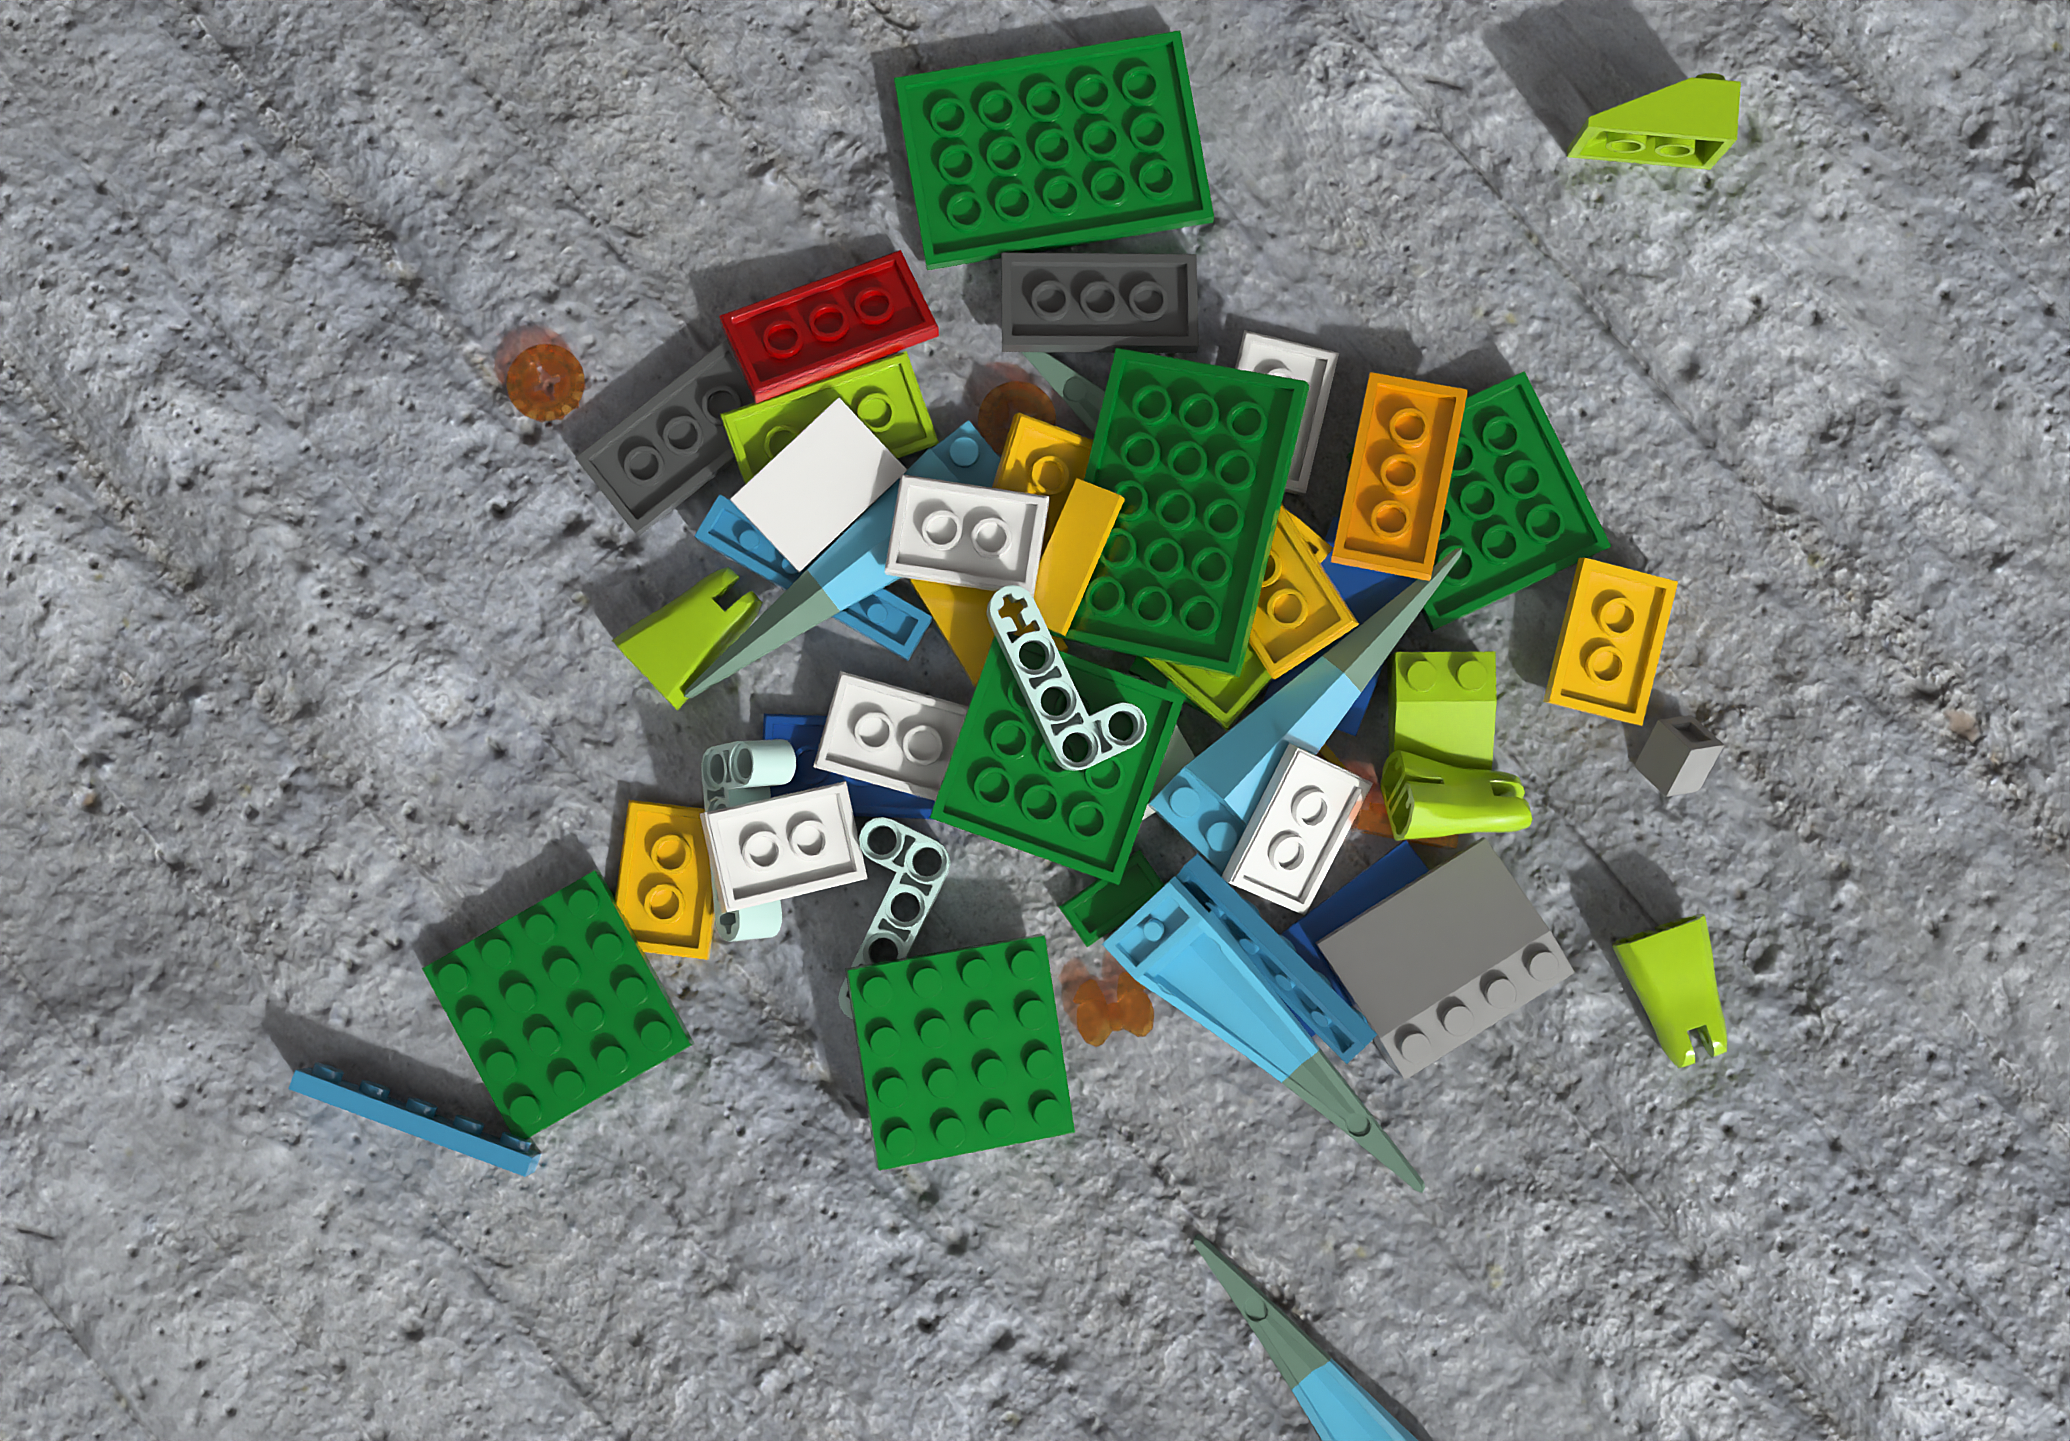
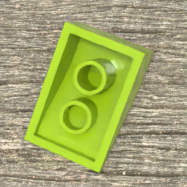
M1704 73L1697 75L1695 78H1688L1588 117L1568 146L1567 157L1711 170L1737 140L1741 82L1725 80V76L1717 73Z
M1496 651L1395 652L1387 658L1389 756L1392 752L1402 750L1452 766L1492 770L1497 704Z

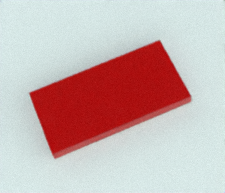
M901 250L719 315L720 325L756 404L939 336V327Z

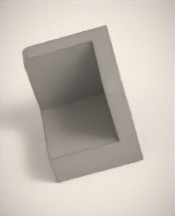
M1692 715L1659 719L1641 751L1635 767L1666 797L1697 792L1702 787L1724 744Z

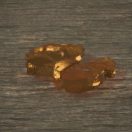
M1122 972L1118 976V1002L1107 1004L1095 980L1089 979L1080 985L1073 1001L1075 1004H1080L1077 1008L1076 1020L1078 1030L1085 1042L1095 1047L1103 1045L1112 1031L1123 1029L1137 1037H1145L1153 1029L1154 1022L1152 1003L1148 995L1143 992L1146 987L1137 982L1129 973Z

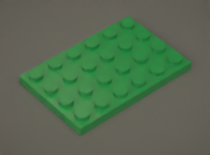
M1180 30L894 78L927 270L999 259L1002 253H1035L1208 224L1214 221V211Z
M1116 348L1084 481L1119 494L1125 500L1066 636L1049 630L1050 635L1070 642L1240 677L1310 387L1309 384L1304 380Z

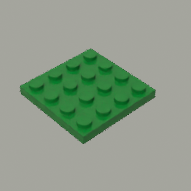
M1525 371L1466 398L1433 567L1455 549L1462 548V553L1421 609L1431 632L1577 564L1579 558H1590L1611 547ZM1354 451L1348 453V455L1346 456L1350 466Z
M994 634L929 818L1119 885L1185 696L1058 650L1088 716L1115 704L1130 703L1142 711L1147 723L1144 737L1135 746L1089 768L1077 771L1065 770L1057 765L1052 758ZM1007 634L1011 643L1020 637L1014 634ZM1024 643L1019 650L1020 662L1026 668L1037 670L1045 663V652L1037 643ZM1047 688L1041 695V706L1049 715L1060 716L1067 706L1066 696L1057 688ZM1116 712L1111 716L1108 728L1114 738L1125 741L1133 732V722L1127 714ZM1071 733L1063 741V753L1070 761L1080 762L1088 753L1087 741L1083 736Z
M599 870L592 871L422 968L512 1135L525 1140L695 1044L645 952L640 948L634 932L624 914L622 915L615 898Z
M1035 934L845 968L875 1164L879 1171L1075 1133L1045 935Z

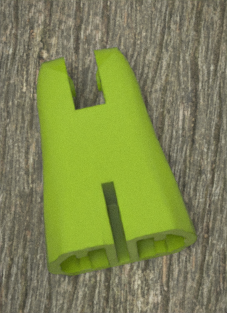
M729 566L707 575L674 600L641 619L611 640L677 711L689 699L684 697L685 691L749 628L763 602L753 591L743 595L725 612L717 604L739 580V576Z
M1402 750L1392 752L1383 766L1380 788L1396 841L1475 832H1516L1531 825L1533 818L1528 801L1523 798L1525 790L1520 778L1514 774L1494 770L1461 768Z
M1705 914L1682 917L1654 927L1655 931L1645 930L1612 943V947L1626 977L1644 1007L1663 1051L1675 1066L1682 1068L1695 1064V1054L1687 1032L1695 1028L1698 1030L1705 1050L1711 1057L1727 1052V1029L1715 978L1713 952Z

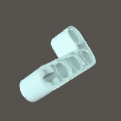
M1009 585L998 590L987 605L988 621L1051 756L1057 765L1065 770L1072 771L1086 769L1139 743L1146 733L1147 726L1145 715L1133 704L1119 703L1088 716L1034 598L1029 591L1021 586ZM1008 597L1011 603L1020 601L1023 605V610L1017 615L1022 629L1032 623L1035 629L1033 632L1023 634L1013 643H1011L1007 634H1014L1017 628L1010 616L1001 618L998 613L1004 606L1003 598ZM1024 643H1037L1043 648L1046 658L1045 663L1040 669H1028L1020 662L1019 650ZM1047 688H1057L1066 696L1067 706L1060 716L1049 715L1041 706V695ZM1116 712L1127 714L1133 722V732L1125 741L1117 740L1109 732V720ZM1071 733L1083 736L1088 744V753L1080 762L1070 761L1063 753V741Z
M784 739L748 740L708 748L703 755L701 763L705 812L771 798V786L786 784L794 776L796 757L791 744ZM710 863L715 922L720 936L728 942L776 936L782 923L781 900L722 913Z
M884 817L874 818L865 824L859 837L860 848L869 859L895 871L896 874L851 967L874 963L871 958V948L875 941L880 938H888L895 942L898 947L897 959L909 956L949 873L951 865L948 852L939 842ZM880 827L891 828L897 838L895 848L885 855L875 854L870 848L869 843L873 831ZM923 849H935L939 852L942 859L940 870L933 876H921L914 868L915 856ZM903 893L915 895L920 903L919 914L909 922L898 920L892 910L893 901ZM845 978L838 996L839 1006L846 1016L853 1019L847 978Z

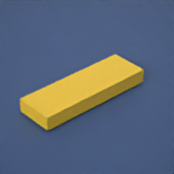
M1078 478L1074 482L1039 563L1033 597L1047 628L1064 636L1068 632L1125 500L1119 494ZM1021 605L1018 614L1023 610V605Z

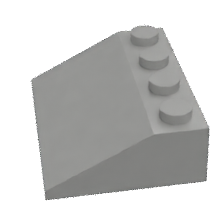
M1484 837L1315 942L1353 1007L1364 1015L1368 1025L1378 1034L1373 1040L1387 1064L1404 1080H1407L1575 973L1546 923Z

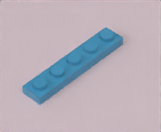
M720 494L694 536L698 541L785 591L823 554L820 552L798 573L729 499ZM883 588L832 616L835 620L906 661H909L933 620L932 616Z
M1197 853L1183 866L1176 878L1208 912L1212 910L1284 1002L1346 1064L1349 1063L1378 1034L1368 1025L1364 1015L1357 1009L1350 1007L1332 989L1329 980L1320 972L1314 971L1296 953L1293 944L1286 937L1278 935L1261 918L1258 909L1250 901L1243 899L1221 877L1222 873L1214 865L1207 863Z
M316 1062L313 1068L308 1067L295 1070L288 1088L289 1090L524 1177L535 1172L542 1154L529 1149L532 1142L528 1139L525 1140L508 1132H503L501 1138L483 1132L484 1123L463 1115H456L454 1121L435 1114L438 1108L436 1105L418 1098L409 1097L407 1103L388 1097L391 1089L384 1085L368 1080H362L360 1086L342 1080L344 1074L342 1070L323 1063Z

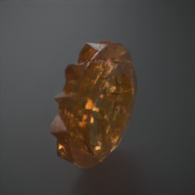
M539 344L524 350L514 359L507 374V392L513 405L524 416L541 423L563 420L572 410L579 408V402L583 392L586 390L584 369L577 358L565 348L553 344ZM540 366L551 378H561L560 382L554 385L555 393L553 395L555 400L553 401L543 390L534 391V387L541 383L539 376L541 373L538 368Z
M1011 381L995 387L986 395L979 409L978 426L981 436L995 453L1002 455L1010 428L1006 429L1005 427L998 429L1009 420L1010 407L1008 403L1012 402L1014 409H1017L1018 413L1029 414V416L1037 413L1032 418L1056 426V413L1052 401L1039 387L1028 382Z

